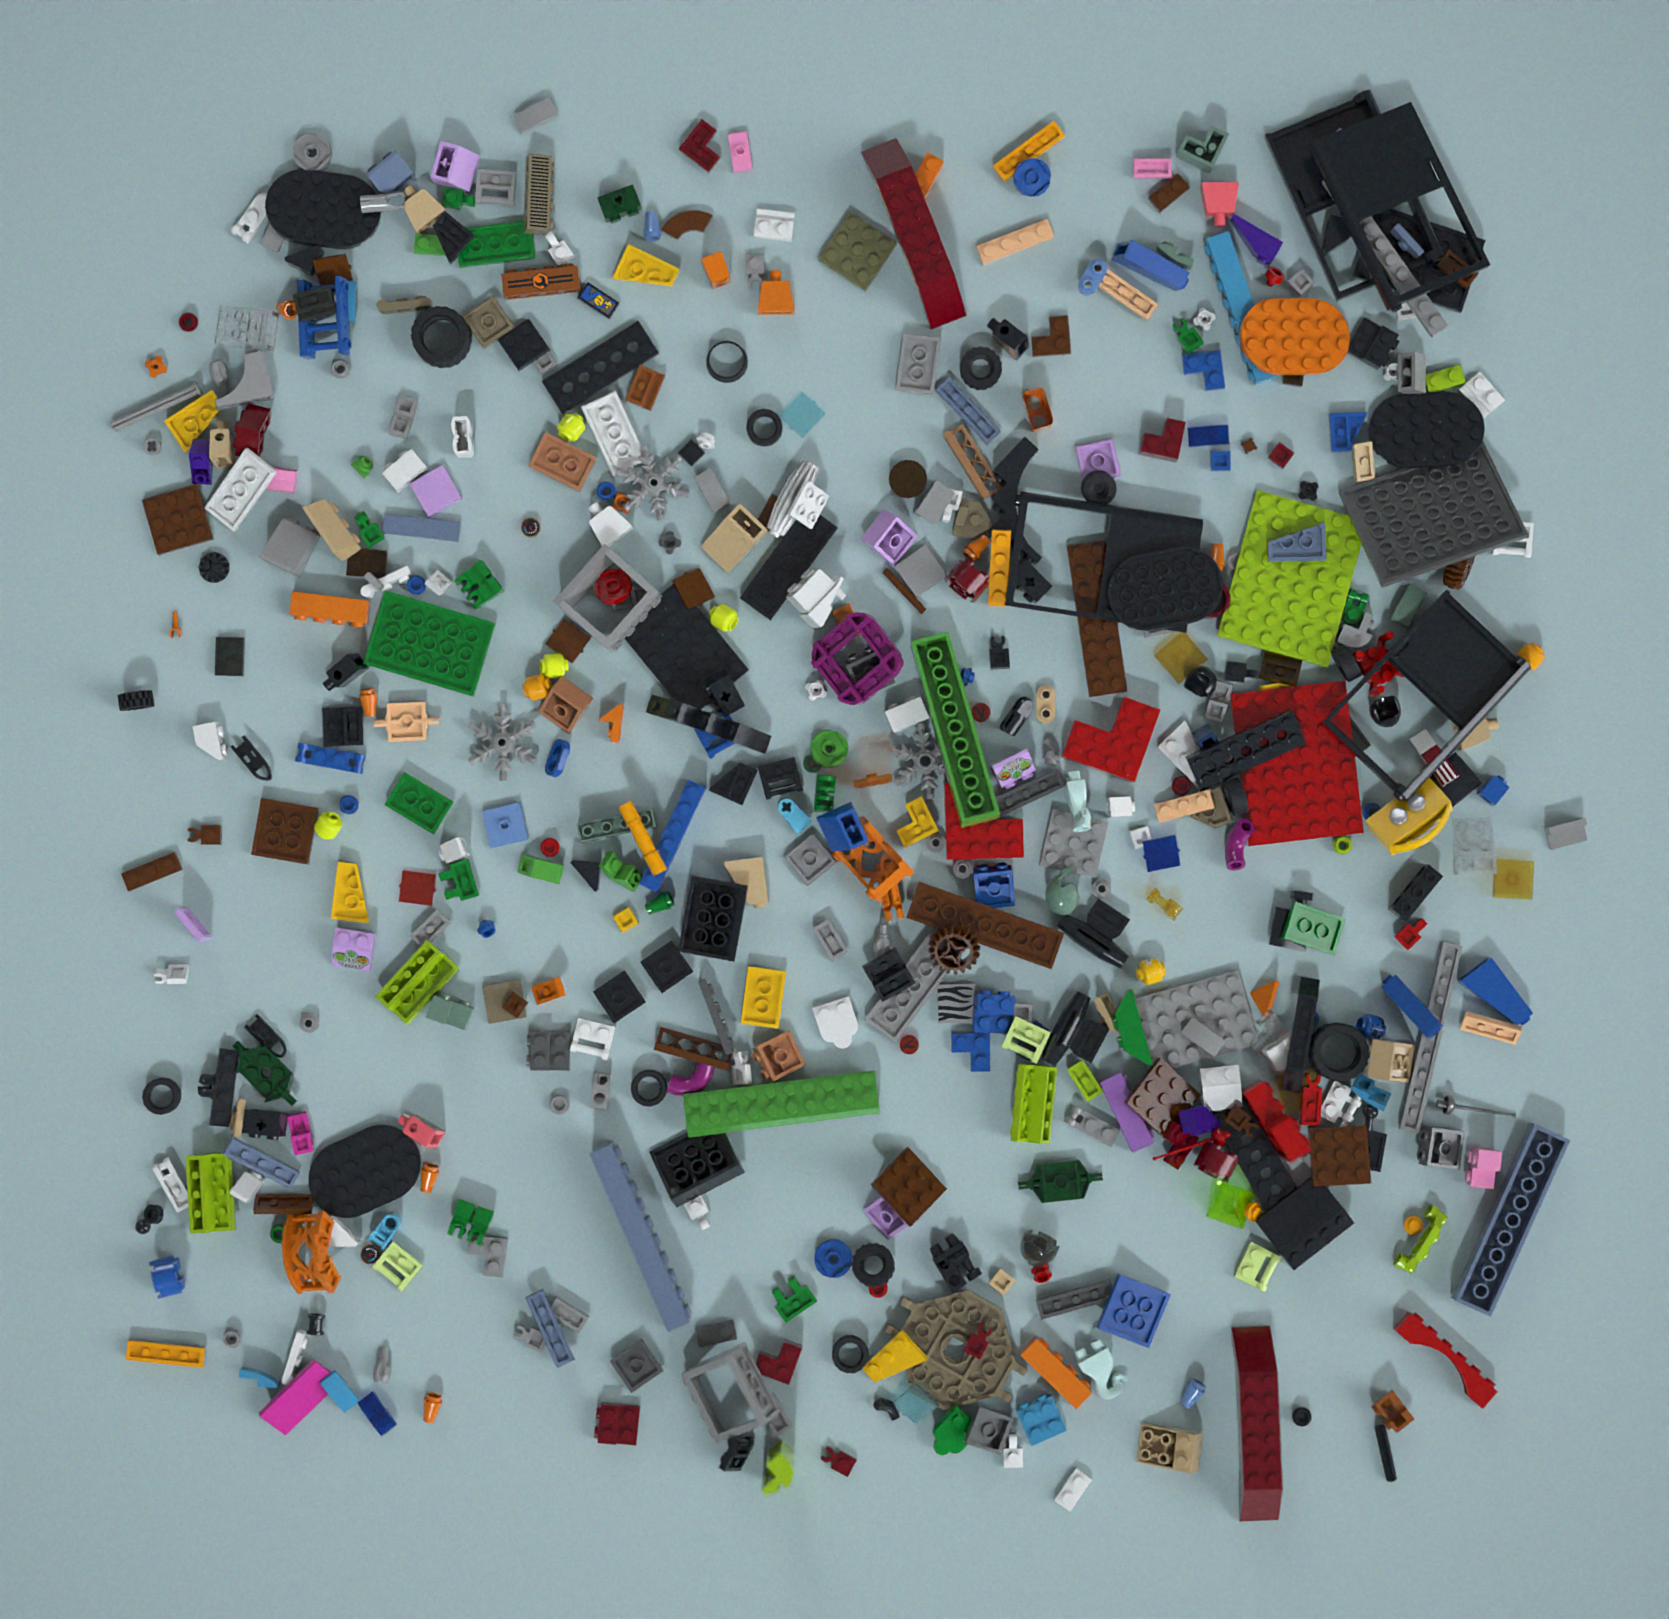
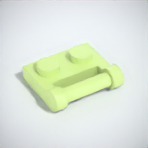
M1015 1016L1002 1048L1019 1053L1037 1064L1051 1032ZM1016 1037L1037 1047L1036 1052L1011 1042L1012 1038Z
M393 1241L373 1265L372 1269L382 1273L398 1286L397 1289L402 1292L422 1268L423 1264ZM384 1261H387L406 1278L402 1281L383 1265Z
M1250 1241L1234 1277L1265 1292L1267 1289L1266 1285L1282 1257ZM1268 1256L1271 1259L1260 1282H1258L1255 1278L1265 1257Z

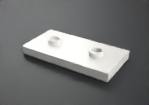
M616 391L581 406L613 477L616 476L617 468L627 471V466L633 468L642 464L638 456H643L640 448L641 444Z
M245 448L204 508L233 532L237 531L277 471L249 448Z

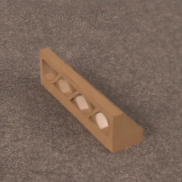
M963 424L943 434L945 441L982 501L1002 489L1000 483L994 479L992 470ZM960 430L965 435L964 444L959 443L954 437V434ZM965 447L975 451L974 460L967 458L964 453ZM975 463L984 466V476L977 474L974 469ZM985 479L993 481L997 488L988 492L984 485Z

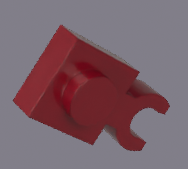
M983 1323L978 1325L977 1335L971 1333L963 1348L964 1352L979 1360L989 1344L984 1339L992 1333L991 1327L986 1333L981 1331Z
M826 1446L825 1450L829 1451L831 1455L829 1457L821 1455V1460L832 1462L831 1468L848 1477L857 1459L839 1450L838 1454H835L831 1447Z

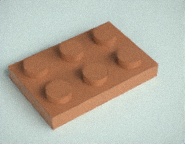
M545 432L528 466L580 492L597 457Z

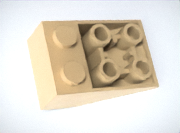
M739 503L703 543L701 548L729 573L768 533V530Z
M1141 1424L1137 1462L1189 1474L1198 1472L1203 1433L1187 1429Z

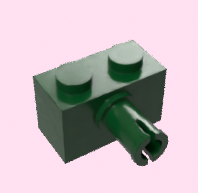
M633 184L597 197L606 223L619 222L621 217L627 215L632 217L639 214V211L642 210Z

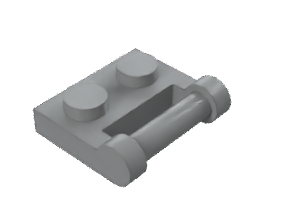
M478 169L475 204L492 203L514 207L516 172ZM482 191L508 192V197L482 195Z

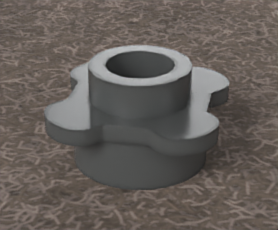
M671 531L667 532L666 536L658 542L659 546L665 548L667 554H673L674 549L681 546V540L677 539Z

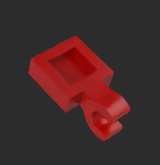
M1420 918L1412 927L1407 923L1394 937L1406 950H1409L1422 938L1418 933L1427 923L1423 918Z

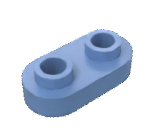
M1095 259L1088 265L1078 283V290L1082 295L1090 296L1097 290L1107 272V265L1103 260ZM1100 266L1101 271H1095L1094 267ZM1090 282L1091 287L1086 288L1084 284Z

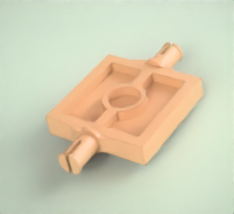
M426 702L387 703L385 719H374V723H380L374 724V728L386 727L388 742L427 740L428 726L440 725V721H432L440 720V717H428Z

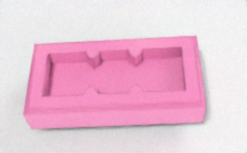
M747 131L728 134L734 173L753 170Z
M1133 158V179L1172 178V158Z

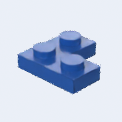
M1220 350L1181 356L1184 375L1203 373L1205 391L1225 389Z
M951 1033V1052H970L971 1072H990V1033Z

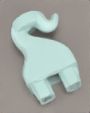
M1079 771L1068 772L1064 794L1073 816V832L1090 830L1091 816L1086 808L1085 779L1081 780Z
M1097 1338L1090 1343L1094 1350L1093 1353L1087 1355L1084 1347L1074 1352L1078 1360L1076 1362L1081 1371L1093 1378L1099 1396L1109 1400L1124 1391L1120 1379L1128 1381V1378L1122 1373H1115L1112 1376V1386L1109 1388L1106 1386L1113 1367V1357L1107 1346Z

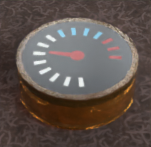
M527 518L522 522L521 530L525 536L533 538L540 533L541 526L536 519Z
M366 1245L362 1248L360 1257L364 1263L374 1264L380 1258V1250L376 1245Z

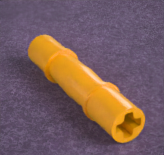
M629 801L619 806L618 809L627 824L626 827L629 826L635 842L644 855L643 859H645L653 876L667 870L659 850L656 851L633 802Z

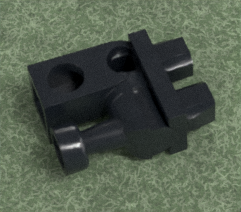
M952 1233L944 1238L949 1248L943 1251L939 1243H936L930 1247V1251L933 1256L932 1260L949 1289L954 1293L967 1284L958 1270V1266L962 1264L967 1270L966 1277L969 1282L980 1276L982 1272L978 1267L974 1268L969 1258L968 1249L963 1241H959L956 1235Z

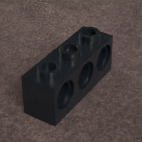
M1424 864L1388 909L1402 921H1407L1443 876L1429 864Z

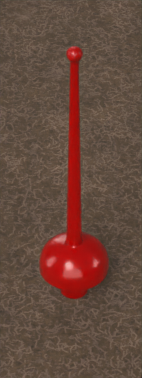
M1217 1127L1211 1133V1138L1153 1157V1160L1156 1161V1159L1210 1142L1222 1147L1225 1145L1224 1139L1231 1136L1228 1130L1222 1132Z

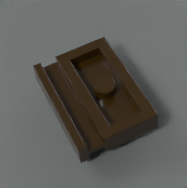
M360 549L347 559L346 575L364 577L367 572H370L377 579L386 576L388 552Z
M1265 651L1259 679L1297 687L1303 660Z

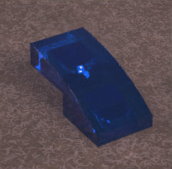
M1228 425L1187 428L1190 448L1230 444Z
M372 1391L358 1402L365 1416L381 1436L397 1425L391 1413L384 1407L375 1392Z

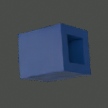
M1494 775L1486 781L1477 795L1491 806H1494L1510 787L1506 785L1507 781L1500 775L1496 777Z

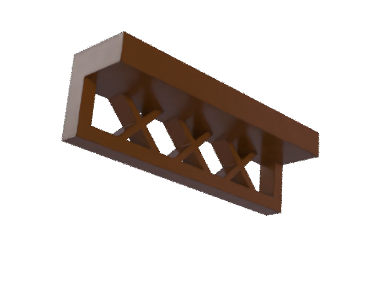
M663 1027L660 1028L654 1047L656 1051L726 1071L729 1070L733 1056L732 1053L728 1055L727 1061L720 1060L715 1052L723 1049L722 1044ZM663 1032L671 1034L675 1040L669 1045L660 1043ZM684 1038L690 1039L693 1047L688 1050L682 1049L679 1041ZM705 1043L709 1045L712 1052L702 1055L697 1047Z

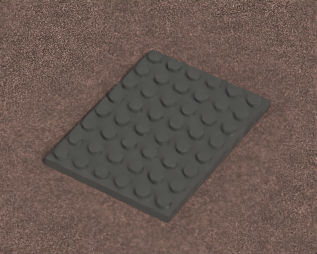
M1483 441L1471 458L1461 464L1445 467L1403 468L1339 490V496L1381 588L1528 538V532Z

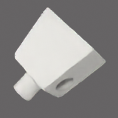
M595 502L588 508L594 516L589 523L601 546L606 544L610 547L633 529L632 525L610 505L603 510L599 503Z

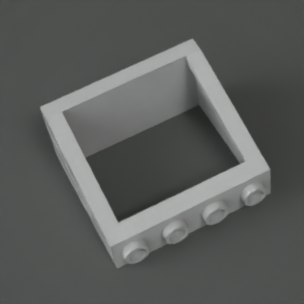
M604 544L556 597L554 602L612 653L621 647L622 641L626 636L629 637L635 631V626L646 619L648 611L660 603L662 595L612 549ZM614 562L646 590L647 593L606 638L575 611L573 607L595 584L600 575Z
M745 1342L691 1366L681 1374L684 1384L691 1392L693 1402L697 1404L700 1415L706 1422L709 1433L716 1443L761 1427L780 1412ZM728 1364L756 1418L724 1431L696 1376Z

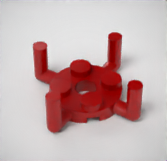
M1388 631L1378 637L1377 647L1369 648L1364 653L1361 650L1352 653L1363 676L1371 670L1374 662H1378L1388 651L1384 646L1385 641L1394 637L1392 631ZM1386 661L1381 666L1380 671L1377 670L1367 681L1370 684L1369 696L1374 697L1383 693L1385 688L1382 684L1391 681L1394 675L1402 678L1404 676Z

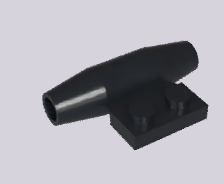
M1099 898L1087 914L1086 922L1070 915H1063L1057 924V927L1074 943L1102 961L1121 969L1129 957L1113 939L1120 936L1130 919Z
M1077 991L1071 998L1048 1038L1042 1060L1056 1066L1070 1048L1074 1055L1092 1064L1109 1029L1092 1020H1084L1090 997Z

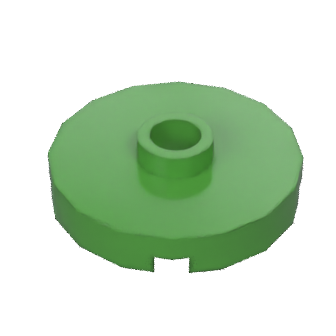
M824 730L813 738L810 744V753L818 765L824 768H834L846 759L848 743L841 733ZM826 747H830L832 752H827Z

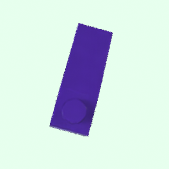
M1233 214L1230 223L1252 256L1261 265L1265 266L1267 264L1270 266L1283 242Z

